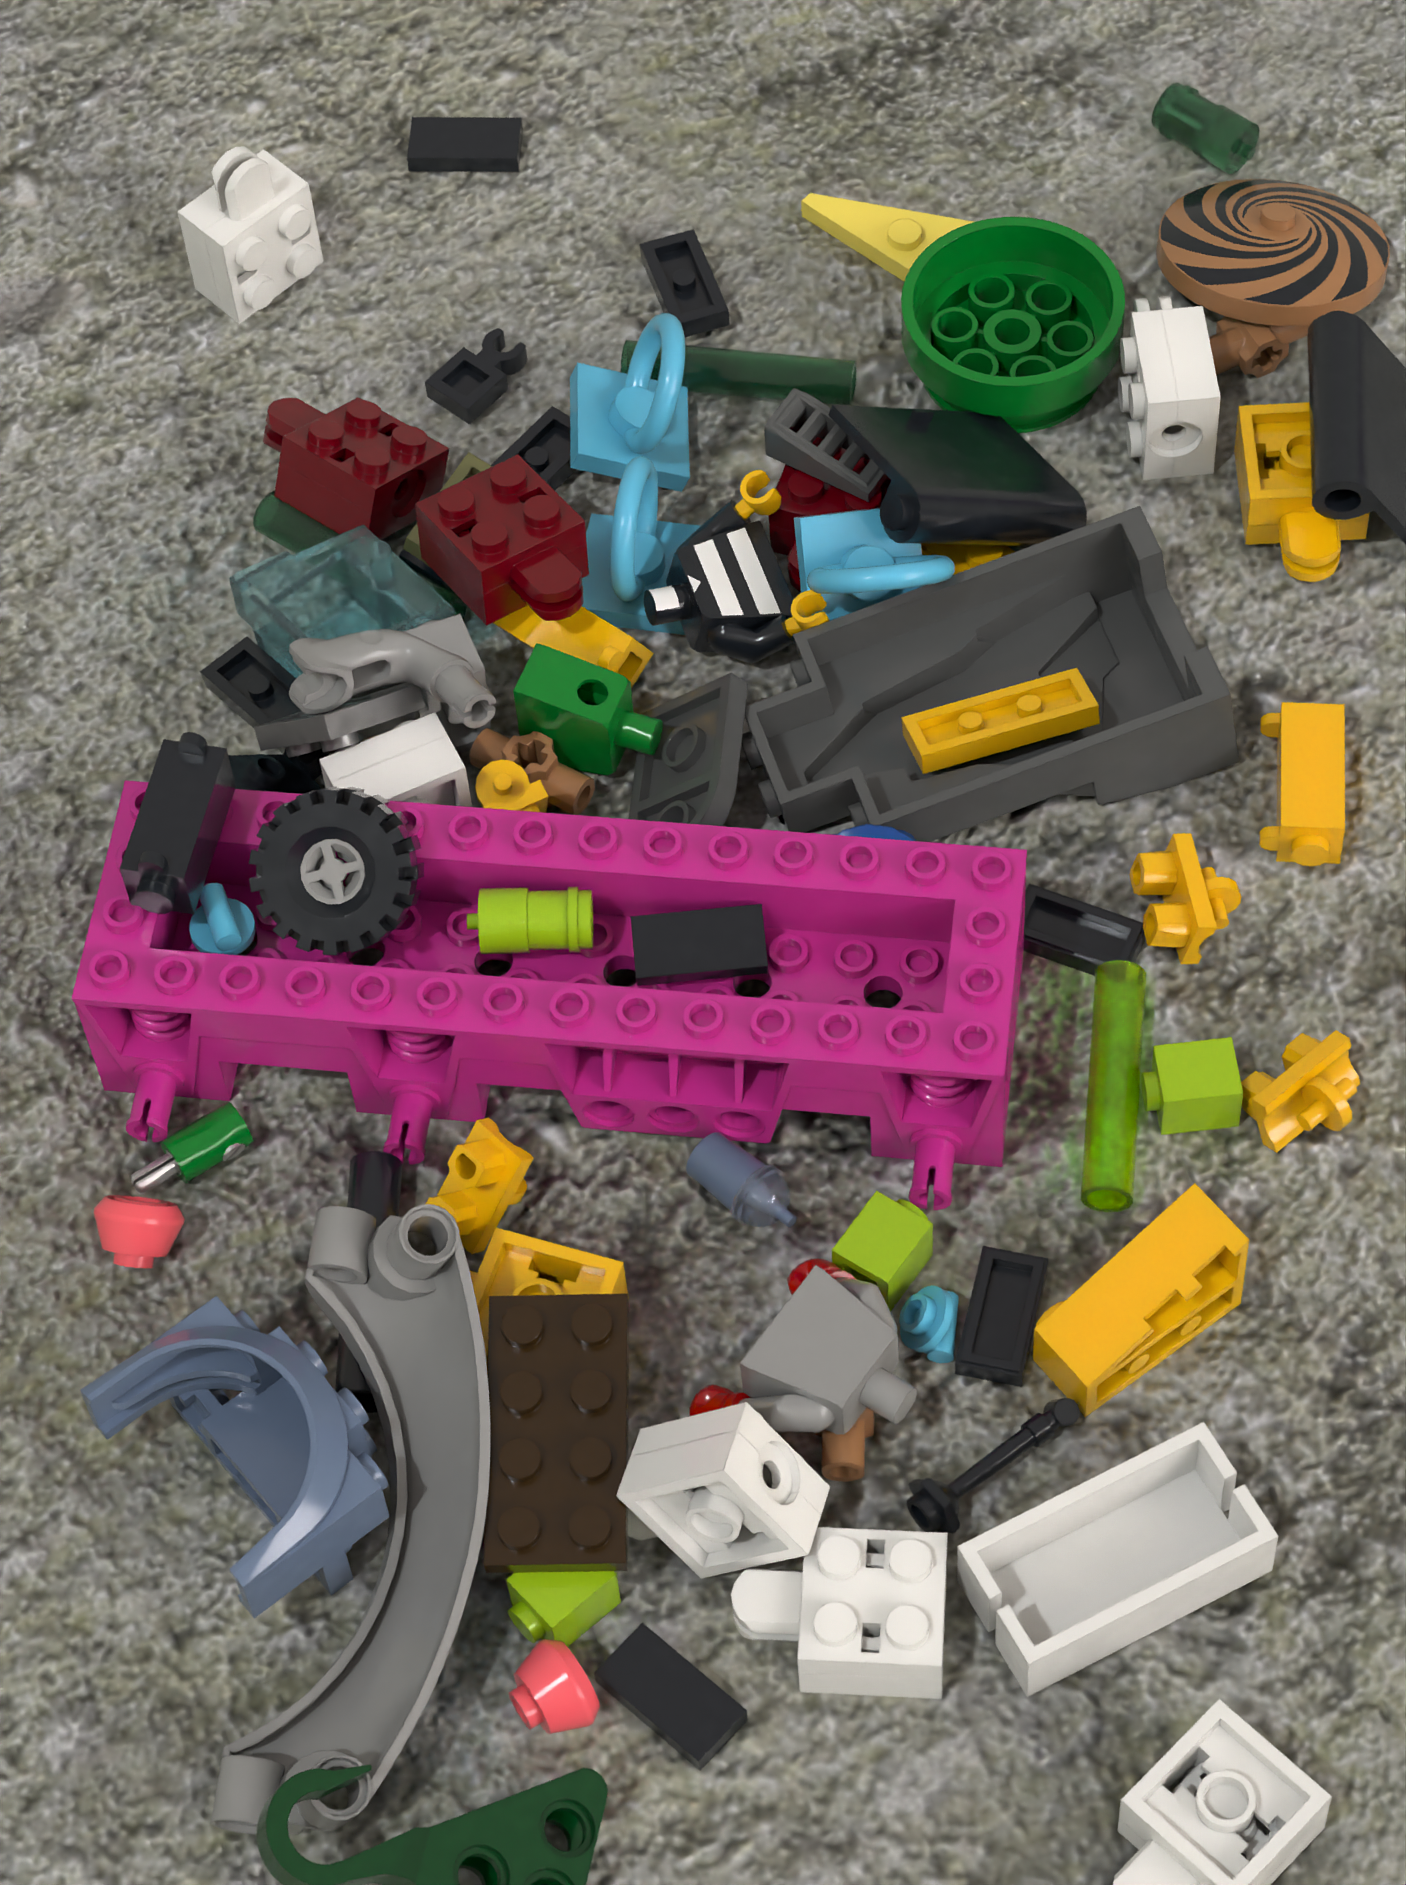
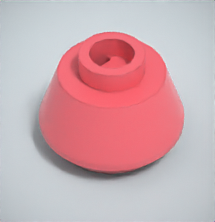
M107 1195L94 1208V1217L102 1249L114 1253V1264L126 1267L153 1268L154 1257H166L185 1221L177 1204L148 1197Z
M542 1639L513 1674L517 1688L508 1694L515 1710L530 1730L539 1724L548 1734L589 1727L594 1723L600 1708L598 1697L589 1678L574 1654L562 1641Z

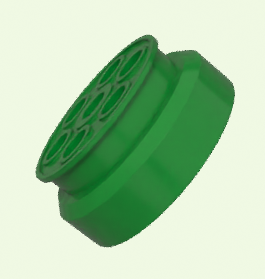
M998 217L972 222L946 233L930 244L917 257L905 278L901 295V329L904 352L910 366L923 382L929 396L942 410L969 411L1001 416L1017 433L1043 430L1069 419L1085 407L1096 393L1099 385L1109 375L1120 355V340L1124 334L1125 291L1119 272L1107 254L1093 241L1077 231L1058 223L1030 217Z

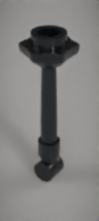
M1070 1398L1049 1401L1045 1405L1042 1414L1037 1413L1021 1425V1430L948 1485L931 1478L911 1481L908 1485L913 1496L907 1499L906 1504L914 1521L925 1532H935L937 1530L939 1533H955L960 1528L958 1499L1007 1466L1031 1447H1039L1054 1436V1430L1058 1427L1074 1424L1078 1420L1080 1413L1077 1403Z

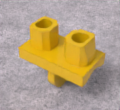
M501 759L490 762L479 772L476 778L475 792L482 808L547 813L548 794L541 780L530 784L528 775L520 765L513 761Z
M1191 833L1173 834L1165 851L1138 853L1130 869L1129 876L1134 894L1162 895L1164 903L1149 904L1143 916V930L1147 946L1176 947L1180 964H1199L1202 958L1199 949L1200 944L1206 938L1213 935L1215 930L1227 927L1229 925L1227 914L1235 910L1241 903L1242 896L1236 881L1226 877H1217L1216 871L1212 867L1201 869Z
M1335 1030L1323 1041H1319L1301 1033L1286 1045L1282 1055L1285 1071L1280 1076L1274 1079L1263 1071L1258 1072L1255 1070L1241 1082L1243 1090L1242 1108L1257 1121L1263 1145L1277 1153L1304 1130L1311 1131L1319 1123L1333 1131H1341L1352 1121V1111L1347 1100L1357 1093L1360 1080L1349 1059V1049L1352 1047L1349 1037Z
M489 1117L476 1120L465 1143L455 1147L447 1163L449 1173L437 1196L429 1197L426 1204L436 1205L448 1211L458 1225L463 1247L471 1254L482 1252L485 1250L508 1205L517 1204L523 1198L527 1189V1184L523 1177L534 1157L526 1150L508 1141L500 1133L497 1124Z

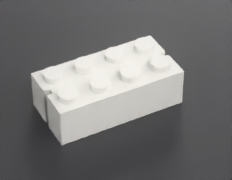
M1204 1422L957 1546V1581L988 1633L996 1629L995 1645L1027 1697L1273 1570L1278 1535L1245 1484L1235 1489L1237 1472ZM1227 1510H1229L1228 1519L1226 1518V1516H1225L1224 1513H1223V1512H1225V1511H1227Z

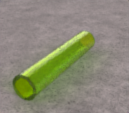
M1122 960L1105 962L1099 965L1095 971L1080 1200L1088 1208L1100 1212H1118L1128 1209L1133 1204L1146 972L1138 964Z

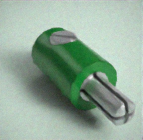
M227 1101L161 1141L165 1155L133 1173L130 1177L132 1185L136 1191L144 1194L176 1174L184 1183H188L222 1161L231 1160L239 1155L245 1147L253 1143L252 1135L239 1112Z

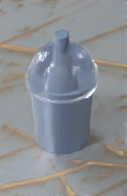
M719 1132L709 1134L694 1148L687 1161V1174L730 1210L732 1217L744 1226L750 1225L762 1228L771 1226L778 1221H781L789 1228L795 1224L797 1217L788 1211L791 1193L784 1180V1174L773 1165L764 1164Z

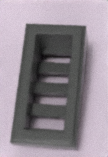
M796 388L792 389L765 425L766 455L869 502L888 476L828 415L830 407ZM817 437L823 439L818 447L812 444ZM840 448L846 449V452L839 461L833 458ZM862 457L870 460L860 475L853 471V468Z

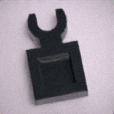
M500 328L490 331L484 337L482 350L477 355L463 347L425 381L427 397L466 423L471 424L508 390L507 376L516 374L525 367L528 361L526 345L520 342L512 350L500 352L505 348L504 331Z

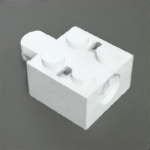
M244 146L235 147L219 158L212 169L214 185L177 211L195 289L239 324L256 311L268 306L276 296L299 279L307 277L318 265L324 262L309 183L264 149L255 154Z
M1160 296L1156 301V310L1150 311L1147 298L1134 299L1130 337L1121 338L1120 340L1122 370L1124 374L1128 373V376L1118 378L1121 412H1130L1133 421L1126 423L1128 455L1130 458L1139 457L1143 480L1214 474L1220 392L1203 306L1173 309L1171 297Z
M436 712L417 720L404 721L390 731L358 744L340 748L335 753L319 759L326 788L337 786V788L355 787L365 789V794L370 796L378 794L388 801L472 807L466 768Z
M747 1402L641 1428L616 1497L628 1507V1536L641 1541L659 1537L700 1578H706L809 1555L830 1486Z
M817 1527L809 1555L804 1556L803 1571L747 1569L735 1581L731 1600L734 1623L741 1636L751 1640L798 1642L797 1662L800 1692L942 1699L947 1586V1533Z
M1218 1699L1121 1799L1118 1832L1139 1851L1117 1872L1113 1885H1271L1325 1828L1332 1796ZM1181 1782V1784L1171 1793V1791Z

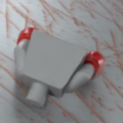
M818 1258L809 1259L799 1264L789 1274L787 1282L792 1296L740 1362L743 1392L734 1393L724 1387L714 1384L708 1385L694 1396L689 1407V1415L693 1416L747 1402L775 1431L821 1432L825 1429L839 1435L845 1434L851 1429L866 1407L893 1424H898L911 1409L917 1396V1388L892 1374L899 1362L898 1336L896 1334L897 1324L879 1287L870 1282L856 1280L852 1274L842 1270L829 1260Z

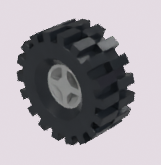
M337 786L307 792L296 796V799L291 802L282 804L273 812L275 817L272 821L262 825L256 835L262 839L259 848L251 850L249 864L256 865V876L249 878L251 892H260L263 903L256 907L263 919L271 916L277 923L273 931L282 939L292 937L298 941L296 947L307 952L317 949L322 950L323 955H338L348 951L352 953L388 937L390 932L399 928L409 917L406 913L410 906L417 904L421 890L416 889L417 880L424 877V862L417 863L415 851L421 849V845L417 835L410 837L405 825L409 821L401 811L394 813L387 807L389 801L380 795L370 796L364 793L365 789L355 787L337 788ZM335 851H337L339 858L344 859L348 863H344L341 859L336 858ZM347 873H349L348 878L345 880L346 887H344L343 881L346 878Z

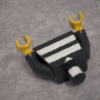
M754 470L748 473L740 484V492L743 499L738 503L733 500L728 502L678 547L674 553L667 576V586L646 590L644 593V608L649 623L655 626L680 621L690 647L698 653L716 652L717 654L748 663H755L795 643L793 634L830 621L825 612H818L822 611L827 605L821 594L808 590L798 594L793 599L761 521L751 522L749 518L754 512L762 516L773 514L780 507L781 495L776 488H772L760 498H755L757 492L766 487L770 481V478L764 471Z

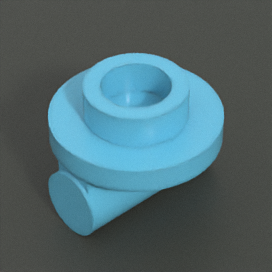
M210 883L203 886L200 895L202 905L195 911L189 924V931L194 946L200 952L237 955L243 952L252 943L256 932L255 920L251 910L244 903L227 898L222 884Z
M935 1285L924 1287L916 1294L910 1296L904 1303L899 1316L900 1335L904 1345L916 1352L926 1353L927 1358L932 1362L949 1363L953 1361L959 1296L954 1292L946 1291Z

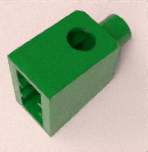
M536 643L513 690L519 736L528 735L533 731L540 732L553 739L554 752L558 762L574 770L606 776L616 771L626 748L649 755L655 753L662 736L663 722L660 719L633 712L631 682L625 676Z

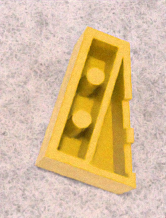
M1194 1183L1069 1298L1054 1304L1043 1313L1034 1328L1033 1361L1067 1398L1077 1403L1079 1411L1084 1417H1087L1241 1304L1249 1239Z

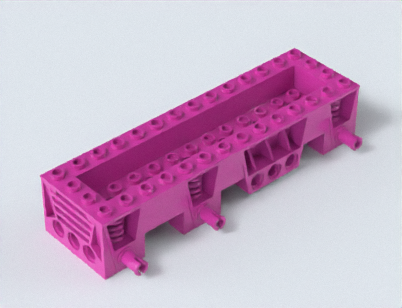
M127 780L124 782L71 999L75 1003L104 1090L135 1093L130 1118L126 1123V1131L138 1140L147 1142L149 1127L154 1128L153 1142H160L167 1138L168 1123L174 1097L230 1101L238 1063L347 1072L356 1112L391 1115L387 1141L384 1143L383 1152L398 1157L403 1164L405 1149H410L409 1165L421 1163L425 1158V1144L430 1118L476 1122V1120L484 1119L491 1085L560 1090L578 1122L584 1128L705 1138L711 1133L719 1132L731 1141L769 1143L771 1141L782 1109L870 1117L871 1156L914 1160L912 1185L908 1198L912 1204L926 1210L930 1185H934L933 1210H941L950 1206L952 1202L951 1188L954 1163L1002 1167L1024 953L1027 850L389 801L387 807L394 813L401 811L409 821L405 828L410 837L414 835L418 837L421 849L415 851L417 863L424 862V877L417 880L416 889L421 890L417 904L410 906L406 914L409 917L399 928L390 932L388 937L366 947L383 952L382 959L372 966L354 965L350 962L353 955L358 951L352 953L348 951L338 955H323L322 950L315 949L307 952L297 948L296 944L298 941L292 937L282 939L273 931L277 923L271 916L263 919L256 907L263 903L260 892H251L249 878L256 876V865L249 864L251 850L259 848L262 840L256 835L264 823L272 821L275 817L273 812L284 803L295 800L296 796L302 794L235 789L204 886L210 883L222 884L227 898L238 900L251 910L256 925L253 941H256L257 944L252 951L242 956L205 953L197 950L192 942L189 931V924L193 914L174 911L166 914H157L144 910L140 906L131 905L120 866L149 782ZM335 851L336 858L341 859L344 863H348L344 859L339 858L337 851ZM347 873V876L343 881L344 887H346L345 880L348 878L349 873ZM568 887H579V890H592L593 949H580V952L571 953L569 949L530 950V953L481 954L478 930H467V913H478L480 888H529V891L568 890ZM200 899L196 910L202 905ZM762 904L768 974L637 986L636 982L630 987L612 986L606 982L607 977L616 970L630 969L635 971L630 916ZM488 960L508 961L512 964L510 970L501 976H487L478 972L479 967ZM750 979L764 981L770 986V990L759 998L741 996L735 991L739 984ZM889 990L892 993H896L901 998V1001L892 1008H880L869 1005L866 998L875 991Z

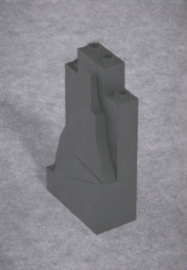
M1140 506L954 574L946 581L919 587L793 634L799 659L793 660L789 664L797 687L746 706L744 716L749 732L742 734L741 742L751 770L763 766L768 780L758 783V787L770 818L782 815L788 831L804 833L851 815L855 827L864 824L889 826L896 830H905L912 834L917 841L932 842L1055 795L1094 796L1097 804L1101 805L1171 788L1239 762L1231 694L1208 646L1197 650L1167 588L1162 550ZM1073 668H1078L1099 705L1100 724L926 774L922 773L903 736L901 717Z

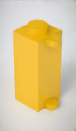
M527 605L493 622L500 629L531 649H534L536 643L623 675L631 682V688L654 654L633 637L582 606L571 617L556 621H545Z
M1281 702L1280 713H1267L1260 719L1261 733L1267 737L1277 738L1276 826H1268L1260 830L1259 845L1265 850L1276 851L1277 862H1296L1303 866H1318L1323 863L1340 864L1345 833V704Z

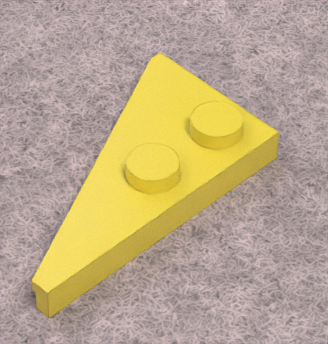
M814 193L808 194L801 200L803 218L903 282L912 264L930 244L946 233L974 222Z

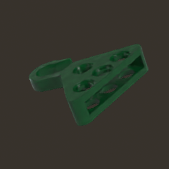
M370 1764L334 1771L316 1768L302 1771L285 1781L269 1797L261 1810L257 1823V1845L260 1856L268 1871L282 1885H365L370 1883L380 1885H460L458 1879L459 1868L468 1869L475 1873L482 1885H586L607 1801L608 1788L604 1778L598 1772L590 1768H581L432 1827H415L343 1861L332 1864H318L304 1858L295 1849L290 1840L288 1819L293 1806L305 1800H318L361 1780L371 1771L372 1766ZM545 1823H552L564 1832L568 1843L567 1852L560 1851L549 1843L545 1835Z

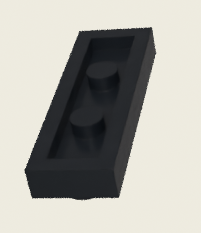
M247 636L200 671L206 687L253 728L301 711L289 697L291 684L296 678ZM285 747L277 748L312 780H315L322 774L319 759L329 756L338 750L323 752L322 749L310 753L288 757Z

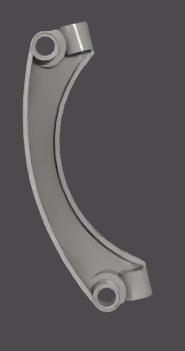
M422 1204L411 1208L403 1217L390 1215L379 1227L376 1226L377 1219L373 1215L355 1208L328 1206L317 1210L305 1284L316 1304L339 1331L352 1352L374 1398L384 1431L390 1469L391 1505L388 1537L380 1573L368 1606L351 1639L330 1669L306 1695L280 1716L224 1746L211 1817V1824L215 1827L238 1833L257 1835V1823L263 1806L269 1797L290 1777L309 1769L319 1768L334 1771L371 1764L372 1769L361 1780L346 1786L348 1792L346 1809H330L320 1799L299 1802L293 1806L290 1812L288 1832L289 1834L298 1835L304 1829L334 1831L359 1815L368 1805L392 1768L433 1692L458 1630L478 1561L485 1526L490 1472V1403L485 1345L469 1266L458 1225L454 1217L439 1206ZM420 1232L427 1235L435 1245L436 1254L426 1256L417 1253L408 1241V1233Z

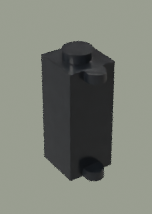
M185 732L181 735L180 741L163 739L120 866L131 905L140 906L152 913L166 914L174 911L195 914L236 788L227 748L208 746L205 738L197 733Z

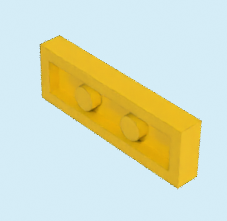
M1078 668L901 717L903 736L923 774L1100 724L1099 705Z

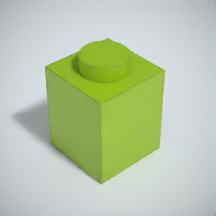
M1232 1037L1153 1046L1151 1071L1141 1073V1089L1145 1111L1157 1112L1161 1135L1239 1127L1243 1090Z
M876 1190L832 1248V1263L852 1274L856 1280L877 1285L891 1312L933 1255V1223L928 1220L921 1209L911 1202L902 1199L894 1201Z
M614 1571L513 1573L506 1579L512 1607L508 1610V1615L517 1629L532 1643H536L541 1638L559 1640L569 1647L621 1603L617 1574Z

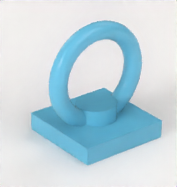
M661 313L654 316L648 322L638 339L627 374L582 363L576 364L570 376V468L621 479L627 464L633 458L643 456L652 461L656 469L658 487L683 491L690 478L687 387L681 386L685 365V335L681 322L676 316L670 313ZM661 348L658 380H653L650 378L655 360Z
M643 456L635 457L627 464L623 472L614 516L591 513L586 532L589 575L582 578L584 598L582 607L615 627L685 635L680 621L655 626L649 623L644 608V593L646 590L667 586L666 580L674 553L700 525L657 521L658 480L656 469L648 458Z
M880 508L794 517L801 593L812 590L815 593L821 594L827 605L822 611L818 612H825L830 621L919 587L946 581L955 572V565L951 558L944 555H922L920 543H896L891 540L882 525Z

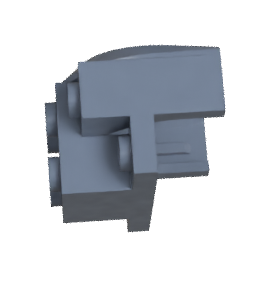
M215 1296L142 1350L82 1388L80 1392L93 1424L106 1440L154 1406L169 1399L174 1409L273 1525V1528L229 1569L240 1591L238 1595L239 1601L255 1619L313 1574L331 1595L354 1579L346 1553L352 1549V1545L390 1517L383 1490L389 1484L385 1475L371 1456L377 1451V1447L363 1427L369 1421L366 1411L347 1388L344 1387L339 1392L333 1389L324 1377L328 1374L327 1368L312 1346L305 1340L295 1345L280 1326L268 1335L261 1333L253 1320L243 1310L233 1315L223 1302ZM223 1389L242 1392L229 1400Z

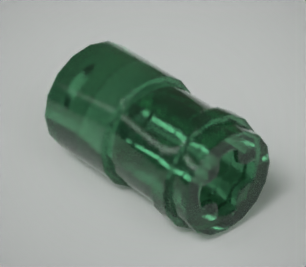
M1178 82L1171 84L1162 93L1154 107L1151 119L1153 127L1157 128L1161 135L1169 139L1174 138L1191 148L1195 155L1228 174L1236 173L1247 161L1252 159L1260 133L1259 126L1222 104L1217 105L1201 96L1198 90L1192 86H1184Z

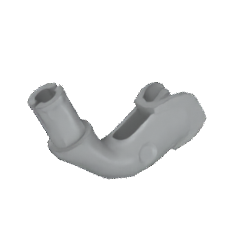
M391 629L369 630L325 640L321 638H301L289 645V653L292 655L293 661L304 672L291 684L289 697L305 714L325 713L344 704L351 699L352 695L383 685L403 682L415 684L428 691L435 700L447 703L466 727H482L495 714L496 708L493 706V704H496L495 697L473 677V667L465 658L441 649L407 632Z

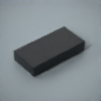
M412 117L407 152L409 171L519 172L523 138L522 118Z
M1029 883L1025 896L1024 951L1113 983L1125 985L1146 940L1143 922Z
M762 904L630 916L637 986L768 974Z
M983 1246L956 1357L955 1374L1022 1387L1047 1278L1049 1258Z
M641 1623L594 1672L595 1680L601 1687L699 1770L714 1757L748 1720L747 1710L644 1623Z

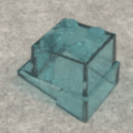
M364 525L293 555L288 551L282 552L240 570L229 578L237 614L252 627L258 646L295 678L304 673L295 664L292 655L289 653V645L295 640L301 638H321L325 640L350 633L379 629L404 632L428 621L442 620L456 615L455 609L391 550L388 543L381 541Z

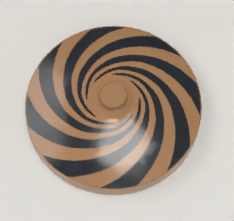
M1242 179L1219 182L1185 194L1176 200L1164 213L1159 226L1156 257L1163 275L1185 297L1223 316L1250 323L1273 326L1310 325L1313 320L1331 311H1345L1354 314L1362 310L1381 292L1385 283L1390 256L1389 244L1384 232L1375 220L1356 205L1335 194L1315 187L1269 179Z

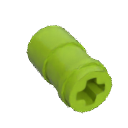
M568 887V890L529 891V888H480L478 913H467V930H478L481 954L530 953V950L569 949L571 953L580 952V949H593L592 890H579V887Z

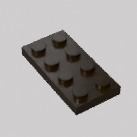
M628 1294L489 1296L488 1387L490 1403V1472L484 1526V1568L486 1573L628 1571V1507L616 1497L628 1464Z

